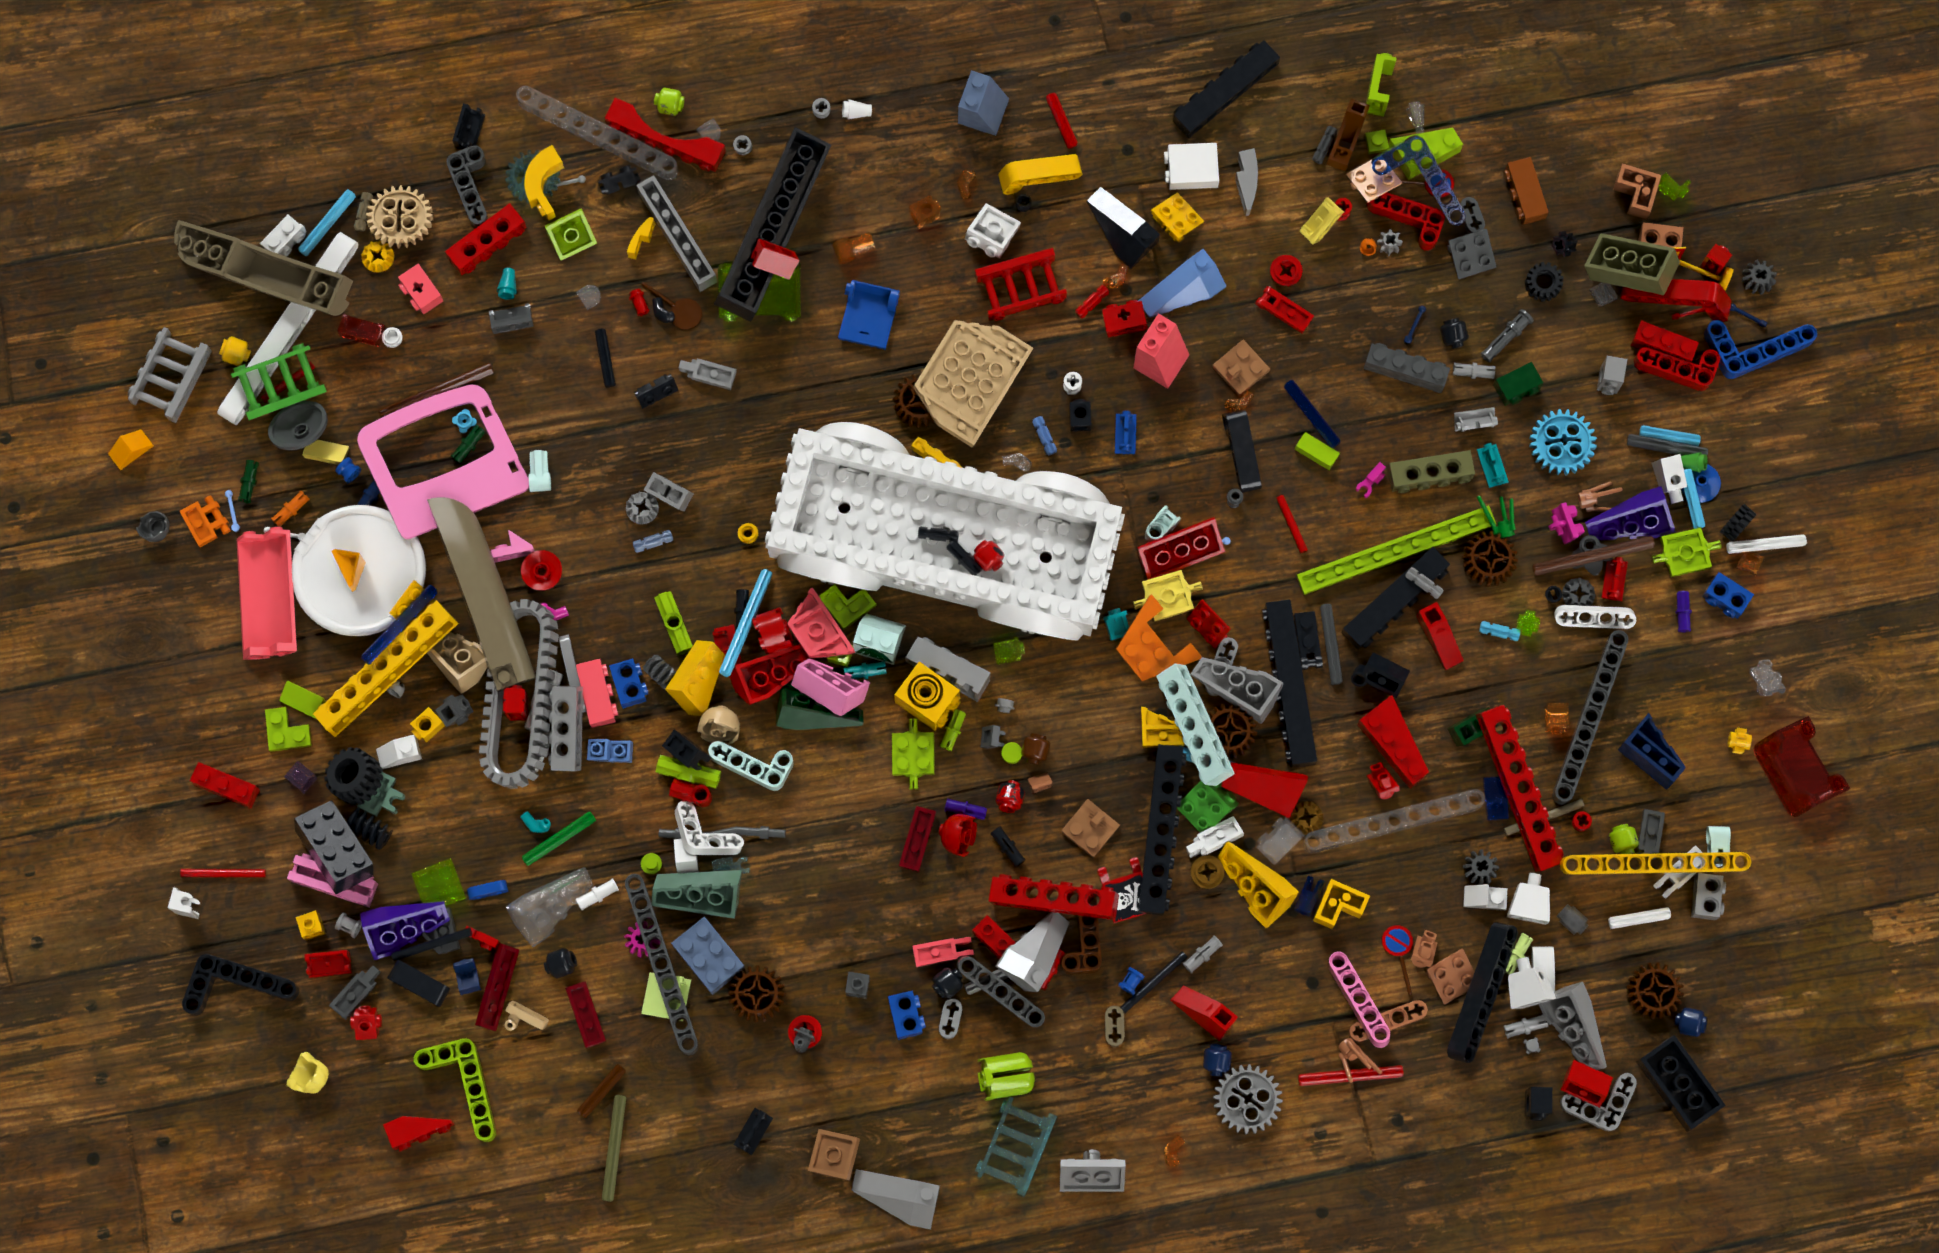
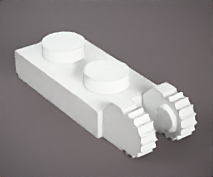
M1695 845L1687 853H1702V851ZM1699 857L1694 858V867L1699 869L1702 866V860ZM1678 860L1673 867L1675 869L1680 868L1681 861ZM1664 873L1665 875L1653 886L1657 889L1669 879L1674 885L1663 893L1662 896L1666 899L1696 873Z

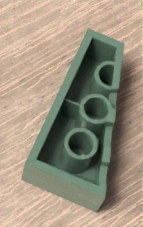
M742 870L657 874L652 890V906L735 919L739 904Z

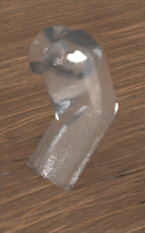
M1021 453L1002 456L1004 466L1014 464L1024 472L1031 469V461Z

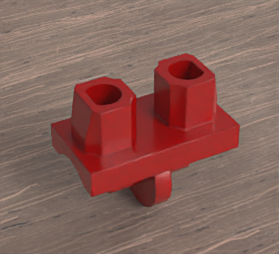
M1381 762L1370 766L1371 774L1366 776L1379 798L1389 799L1394 792L1400 791L1399 785Z

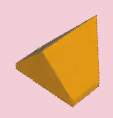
M332 550L331 552L352 592L355 591L366 562L358 552Z

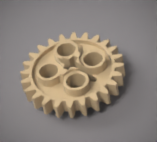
M400 185L399 190H395L394 186H392L391 192L384 189L383 196L377 193L378 200L371 199L373 206H368L369 213H366L367 224L370 227V233L374 234L376 240L381 238L382 244L388 241L389 247L396 243L397 248H400L401 243H404L406 248H408V242L411 241L416 245V238L422 241V233L429 234L427 228H432L430 222L433 220V215L431 214L433 213L432 207H429V200H425L424 194L419 195L417 189L411 192L410 186L407 187L406 191L403 190L402 185ZM402 201V205H401V211H402V215H401V231H400V232H397V231H398V220H397V219H399V208H398V207H399V202ZM388 206H394L392 209H386ZM409 206H414L411 210L406 209ZM387 224H393L392 227H385ZM409 224L414 225V226L411 227V228H407V227H406V226L409 225Z

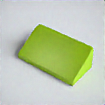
M1306 432L1294 449L1329 471L1340 455L1338 451Z
M288 680L279 700L315 719L317 718L313 713L321 704L326 702L323 697Z

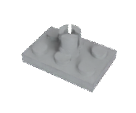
M1091 1149L1089 1153L1087 1151L1083 1153L1084 1160L1067 1159L1060 1162V1192H1124L1125 1160H1100V1152Z

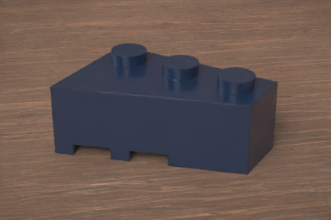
M1648 713L1619 747L1618 751L1667 790L1686 767L1672 746L1668 745L1663 737L1664 734L1660 729H1657L1651 720V715Z

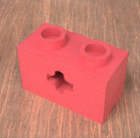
M419 264L398 277L401 283L398 285L404 295H410L412 298L410 300L411 305L416 311L420 309L423 315L443 302L441 294ZM420 288L422 292L419 293L416 289Z

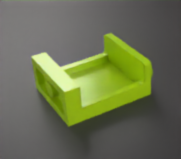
M1381 53L1376 55L1366 104L1370 105L1368 114L1384 117L1390 95L1378 93L1381 74L1392 75L1397 58L1392 57L1391 54Z

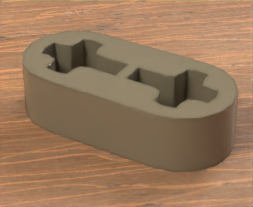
M1110 1006L1105 1012V1040L1111 1047H1118L1123 1043L1125 1037L1124 1013L1120 1007ZM1112 1010H1116V1013L1120 1014V1017L1116 1020V1025H1113L1112 1018L1108 1017ZM1113 1028H1116L1117 1035H1121V1038L1116 1043L1113 1042V1039H1109V1036L1113 1033Z

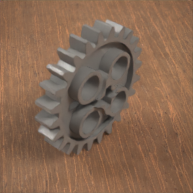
M1251 1064L1248 1065L1247 1070H1244L1243 1066L1240 1065L1239 1072L1231 1068L1232 1075L1230 1076L1225 1072L1224 1077L1226 1081L1219 1079L1218 1082L1222 1087H1215L1214 1089L1219 1093V1095L1213 1096V1099L1219 1101V1103L1214 1105V1108H1220L1216 1115L1224 1116L1222 1123L1230 1122L1228 1129L1236 1126V1133L1241 1128H1244L1245 1135H1247L1249 1129H1252V1132L1256 1134L1257 1127L1264 1131V1123L1271 1126L1270 1118L1275 1120L1278 1118L1274 1111H1281L1276 1106L1283 1102V1100L1277 1098V1096L1282 1094V1091L1275 1090L1279 1083L1272 1084L1271 1081L1274 1076L1267 1078V1070L1262 1074L1259 1073V1066L1256 1067L1255 1071H1252ZM1240 1080H1248L1250 1088L1248 1090L1241 1089L1239 1086ZM1235 1088L1239 1093H1241L1245 1097L1248 1096V1094L1251 1095V1101L1256 1103L1257 1105L1262 1106L1264 1110L1261 1111L1251 1102L1245 1104V1099L1242 1096L1232 1092L1231 1089ZM1259 1091L1267 1093L1268 1100L1266 1102L1258 1100L1257 1093ZM1235 1097L1239 1102L1238 1107L1231 1108L1227 1103L1228 1098ZM1246 1110H1255L1257 1114L1256 1119H1248L1245 1115Z

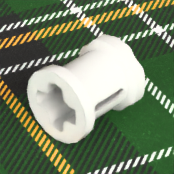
M1076 372L1066 374L1063 388L1067 394L1076 395L1081 390V376ZM1072 380L1075 381V386L1073 387L1070 384Z

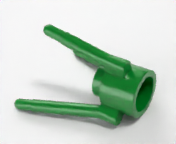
M1477 496L1494 535L1501 533V538L1514 536L1516 527L1514 523L1513 498L1509 500L1510 520H1508L1504 499L1502 496L1499 497L1503 521L1497 522L1498 526H1496L1481 496Z

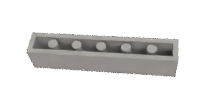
M653 175L637 184L638 194L699 292L717 283L716 274L655 176Z

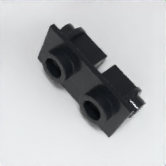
M631 165L620 168V172L612 175V172L601 175V179L597 182L603 184L600 187L602 194L609 195L620 190L618 182H622L624 188L636 185L638 181H641L638 173H633L637 168H631Z
M664 374L654 380V387L648 383L637 388L634 394L639 400L642 409L678 391L676 382L671 374Z
M754 1108L733 1145L752 1155L773 1118L762 1110Z

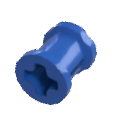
M1129 967L1126 977L1122 982H1119L1118 986L1125 992L1134 995L1137 985L1145 976Z

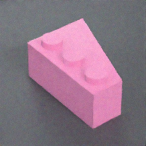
M809 658L797 665L791 685L801 693L814 699L817 703L830 709L834 714L842 716L864 702L870 682L864 680L862 683L854 680L849 673H845V675L833 671V667Z

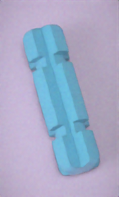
M1482 621L1480 624V633H1491V636L1504 639L1508 637L1513 641H1518L1520 638L1519 629L1512 628L1511 630L1507 626L1494 623L1490 625V622Z

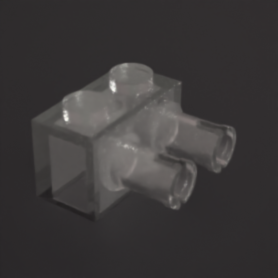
M1288 817L1284 820L1279 818L1272 825L1274 830L1269 835L1264 833L1257 840L1259 845L1256 848L1273 865H1276L1305 836Z

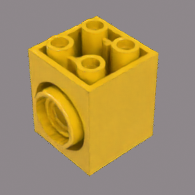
M921 662L917 663L894 694L897 705L934 731L938 727L941 729L948 721L949 712H954L961 703L960 690ZM928 693L930 694V696L924 698L921 696V694Z

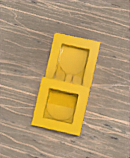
M649 217L634 234L627 249L628 258L636 260L641 242L650 243L655 227L654 218Z

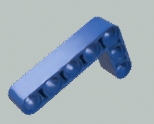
M1720 320L1710 322L1704 331V338L1709 348L1718 352L1720 356L1718 366L1722 374L1728 379H1735L1805 349L1817 337L1816 328L1807 324L1739 353L1725 324ZM1710 329H1717L1719 335L1712 334ZM1802 333H1807L1810 339L1803 338ZM1783 341H1789L1792 347L1785 346ZM1719 347H1726L1728 349V353L1721 352ZM1765 349H1771L1774 355H1768ZM1747 357H1753L1756 363H1750ZM1728 365H1735L1737 367V371L1730 370Z

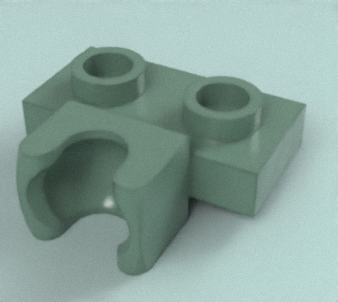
M382 772L380 773L383 775V780L380 781L382 785L376 790L378 793L375 796L372 795L371 800H364V804H358L357 806L376 817L381 808L397 814L398 811L392 806V801L394 799H405L403 793L393 789L396 778Z

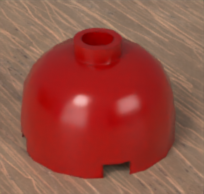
M955 814L950 816L944 824H941L939 836H941L943 847L949 853L962 857L969 854L970 851H967L969 844L971 846L974 845L977 834V823L973 822L975 817Z

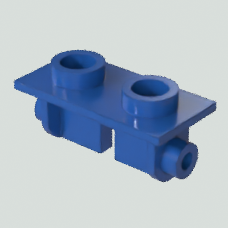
M1123 411L1122 414H1116L1115 454H1135L1136 414H1131L1130 411Z

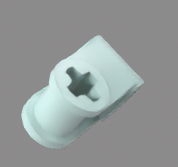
M1165 505L1148 525L1145 532V540L1149 543L1167 536L1174 530L1182 518L1175 516L1168 510V506ZM1156 530L1160 533V536L1153 537L1150 535V531Z
M1707 826V853L1730 852V827ZM1716 857L1714 859V865L1716 867H1721L1723 865V860L1721 859L1719 861V858Z

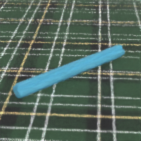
M768 569L760 572L723 660L719 673L724 677L730 676L753 623L752 619L757 614L772 578V572Z

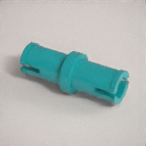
M885 661L866 664L865 662L860 666L844 668V673L853 672L851 674L852 679L864 678L865 680L869 679L868 677L887 674L886 669L877 670V668L886 667Z

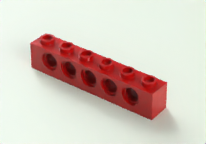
M999 874V877L992 876L989 902L993 905L1116 920L1119 894L1114 891V888L1101 887L1100 890L1093 889V886L1088 884H1081L1080 887H1075L1069 882H1060L1059 885L1052 884L1053 881L1046 879L1034 882L1032 878L1020 877L1018 880L1012 879V876ZM1012 887H1017V893L1013 896H1010V889ZM1038 889V895L1035 898H1030V892ZM1053 892H1058V898L1050 901V895ZM1074 894H1078V901L1076 903H1071V897ZM1099 897V903L1091 906L1092 898Z

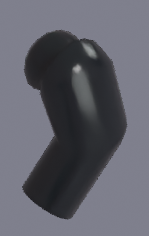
M653 298L655 318L663 323L673 322L675 314L663 308L662 298Z

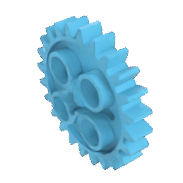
M1558 409L1557 415L1550 411L1549 418L1544 414L1542 421L1537 420V427H1533L1531 430L1535 434L1529 437L1530 440L1535 442L1530 443L1529 447L1535 448L1531 455H1538L1535 462L1542 461V469L1549 466V473L1556 469L1557 475L1560 474L1561 470L1564 471L1565 475H1568L1570 469L1575 474L1577 467L1583 470V463H1590L1588 457L1593 458L1595 454L1591 450H1595L1597 445L1592 444L1596 441L1597 437L1591 436L1595 430H1588L1590 422L1584 424V416L1578 419L1577 412L1571 416L1569 409H1567L1565 414H1562L1561 409ZM1567 428L1575 429L1577 434H1569ZM1547 430L1555 431L1556 436H1549ZM1560 439H1563V442H1567L1566 445H1563L1562 442H1559ZM1570 448H1577L1579 450V454H1572L1570 452ZM1549 450H1557L1559 456H1552Z

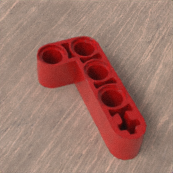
M1388 192L1376 198L1379 200L1378 204L1374 203L1375 199L1367 203V209L1374 214L1422 229L1418 239L1421 249L1429 251L1435 247L1445 220L1444 213L1441 210ZM1397 205L1401 210L1394 211L1391 206ZM1416 211L1420 216L1413 217L1410 212ZM1430 218H1437L1439 223H1432ZM1424 236L1432 237L1433 241H1425Z
M1648 347L1641 348L1634 358V365L1637 369L1697 391L1708 389L1714 380L1720 362L1718 352L1711 349L1706 350L1702 354L1697 364ZM1705 358L1712 359L1714 364H1707ZM1659 363H1666L1668 369L1661 368ZM1679 369L1686 370L1688 376H1682L1679 373ZM1698 376L1705 377L1707 383L1700 382Z

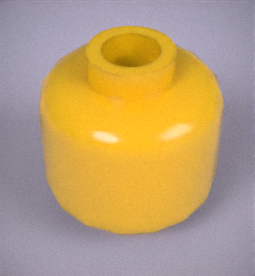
M231 336L227 340L224 339L219 354L222 355L223 361L240 366L243 361H248L251 350H248V343L246 341Z

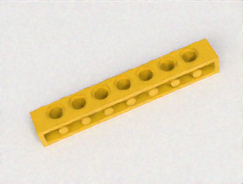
M436 600L420 616L412 620L407 628L398 633L394 640L383 647L371 661H368L356 675L350 677L343 687L336 690L331 698L321 704L313 715L329 733L336 737L459 623Z

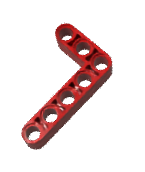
M1672 279L1664 295L1622 287L1621 299L1628 302L1702 306L1712 320H1720L1721 322L1728 321L1732 300L1722 286L1712 281Z

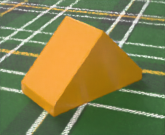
M137 430L120 436L108 455L118 468L122 470L154 445L142 430Z

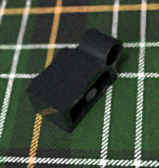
M1373 652L1367 665H1358L1351 676V682L1358 687H1363L1367 683L1397 698L1410 670Z

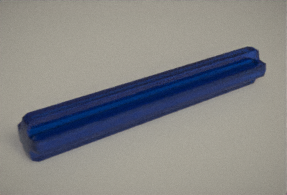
M1294 380L1288 381L1284 388L1329 446L1331 448L1338 446L1341 441Z

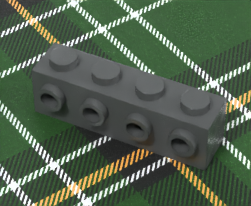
M1381 343L1371 344L1363 368L1438 393H1442L1450 368L1446 367V364L1442 362L1433 363L1427 361L1423 356L1416 355L1414 357L1407 355V352L1403 350L1388 349L1386 345Z

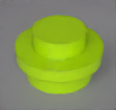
M654 853L646 854L641 860L643 871L647 874L659 872L662 867L661 858Z

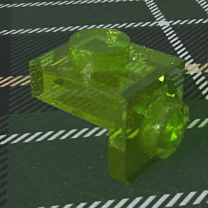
M1665 173L1661 176L1658 188L1664 195H1668L1674 201L1678 197L1683 198L1690 191L1688 187L1691 181L1688 179L1683 185L1679 186Z
M1014 637V640L993 643L997 665L1021 661V654H1025L1024 644L1019 642L1018 637Z

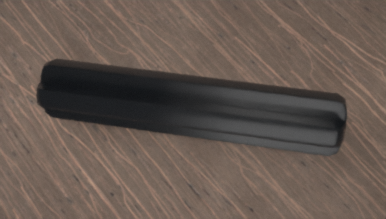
M604 328L595 330L604 385L606 388L614 387L616 383L606 330Z

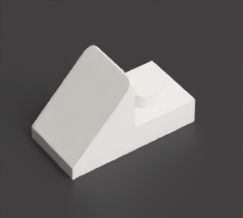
M1488 884L1464 886L1463 907L1506 910L1507 888L1489 887Z

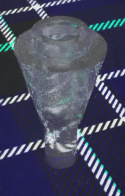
M1420 101L1409 103L1408 107L1405 108L1415 127L1416 134L1424 133L1425 104H1420Z

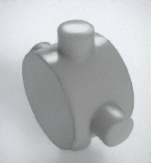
M1535 1037L1528 1041L1524 1040L1523 1043L1528 1055L1535 1051L1540 1052L1541 1049L1537 1042L1538 1038Z

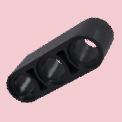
M397 960L387 977L392 982L438 1007H441L450 991V988L400 960Z

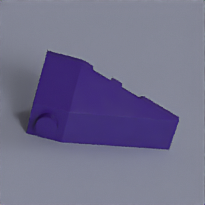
M444 901L379 907L360 913L362 929L374 960L391 956L392 953L400 951V948L409 942L412 944L417 941V938L423 932L430 933L450 921Z

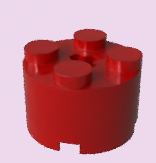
M780 607L756 615V618L752 619L755 629L761 635L758 638L760 646L766 654H772L794 646L787 621L782 619L783 611Z

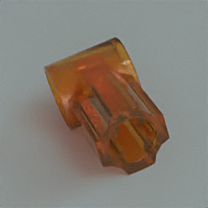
M870 232L851 239L842 238L832 244L839 264L849 263L856 256L876 250Z

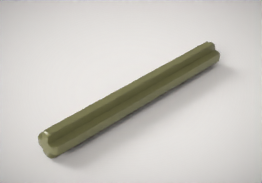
M615 1095L602 1192V1200L608 1202L614 1200L626 1105V1097L623 1095Z

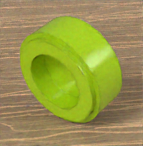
M1014 742L1005 744L1001 753L1003 760L1008 764L1018 763L1022 758V748Z

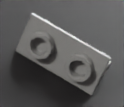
M1495 407L1454 413L1455 432H1464V430L1484 427L1494 428L1495 425H1498L1497 417H1495Z

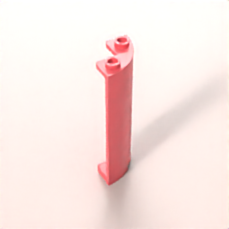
M272 527L265 534L246 531L237 538L243 660L268 659L274 655L281 657L297 651L290 530H283L282 527Z

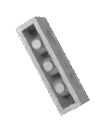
M553 686L550 692L552 711L549 714V722L552 724V732L549 734L551 753L548 757V763L552 771H580L582 761L583 687ZM564 702H566L569 706V710L567 713H565L562 710V704ZM563 723H566L568 726L566 734L562 731ZM563 744H565L568 747V752L566 755H564L561 751V747Z

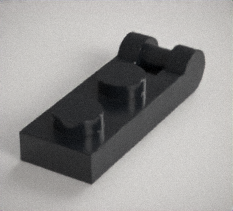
M1315 611L1294 613L1302 670H1308V667L1323 668ZM1314 654V659H1307L1306 655Z

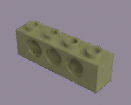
M1471 450L1389 463L1387 468L1392 492L1398 491V493H1406L1413 488L1425 490L1430 488L1431 485L1444 487L1450 485V482L1456 481L1459 484L1468 483L1475 475ZM1453 466L1457 472L1454 474L1449 473L1447 467ZM1433 469L1437 476H1429L1426 470ZM1412 472L1416 475L1417 479L1410 480L1406 474Z

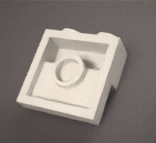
M986 203L967 229L965 240H967L969 246L985 250L986 255L989 257L996 256L1000 259L1009 246L1010 240L1019 229L1021 222Z

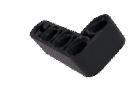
M1246 410L1222 414L1223 425L1229 436L1240 491L1244 493L1261 489V479Z

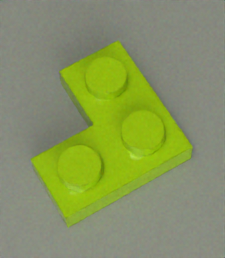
M834 584L819 595L825 607L843 630L877 606L865 589L860 590L847 600Z
M286 707L265 710L270 752L312 746L309 724L289 727Z

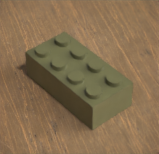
M1600 233L1584 267L1590 280L1664 295L1680 261L1675 248Z

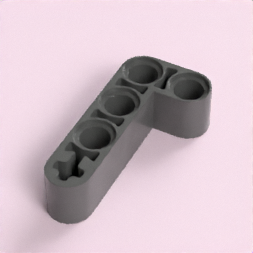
M470 146L452 153L448 156L446 162L470 223L475 229L485 222L488 216L470 173L484 167L486 159L483 150L479 146ZM480 155L478 160H471L472 156ZM455 162L462 163L458 168L452 167ZM462 180L469 181L465 186L459 185ZM469 198H476L474 203H467ZM476 211H478L481 217V220L479 221L476 219L474 213Z

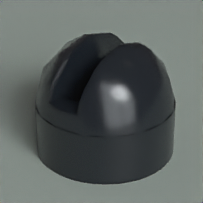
M1026 194L1018 195L1015 201L1016 209L1027 212L1031 207L1032 199Z
M1557 586L1548 587L1545 592L1546 599L1551 603L1559 602L1562 598L1561 589ZM1554 590L1558 599L1554 600L1550 591Z

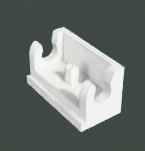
M173 887L168 909L175 914L198 919L200 913L192 911L190 906L191 903L199 905L200 902L193 898L191 894Z

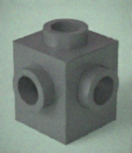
M463 694L456 697L454 695L447 697L443 700L444 704L435 710L446 727L456 723L458 726L469 720L467 716L474 712Z

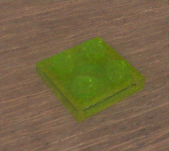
M451 858L411 873L422 903L444 901L445 906H448L466 898Z

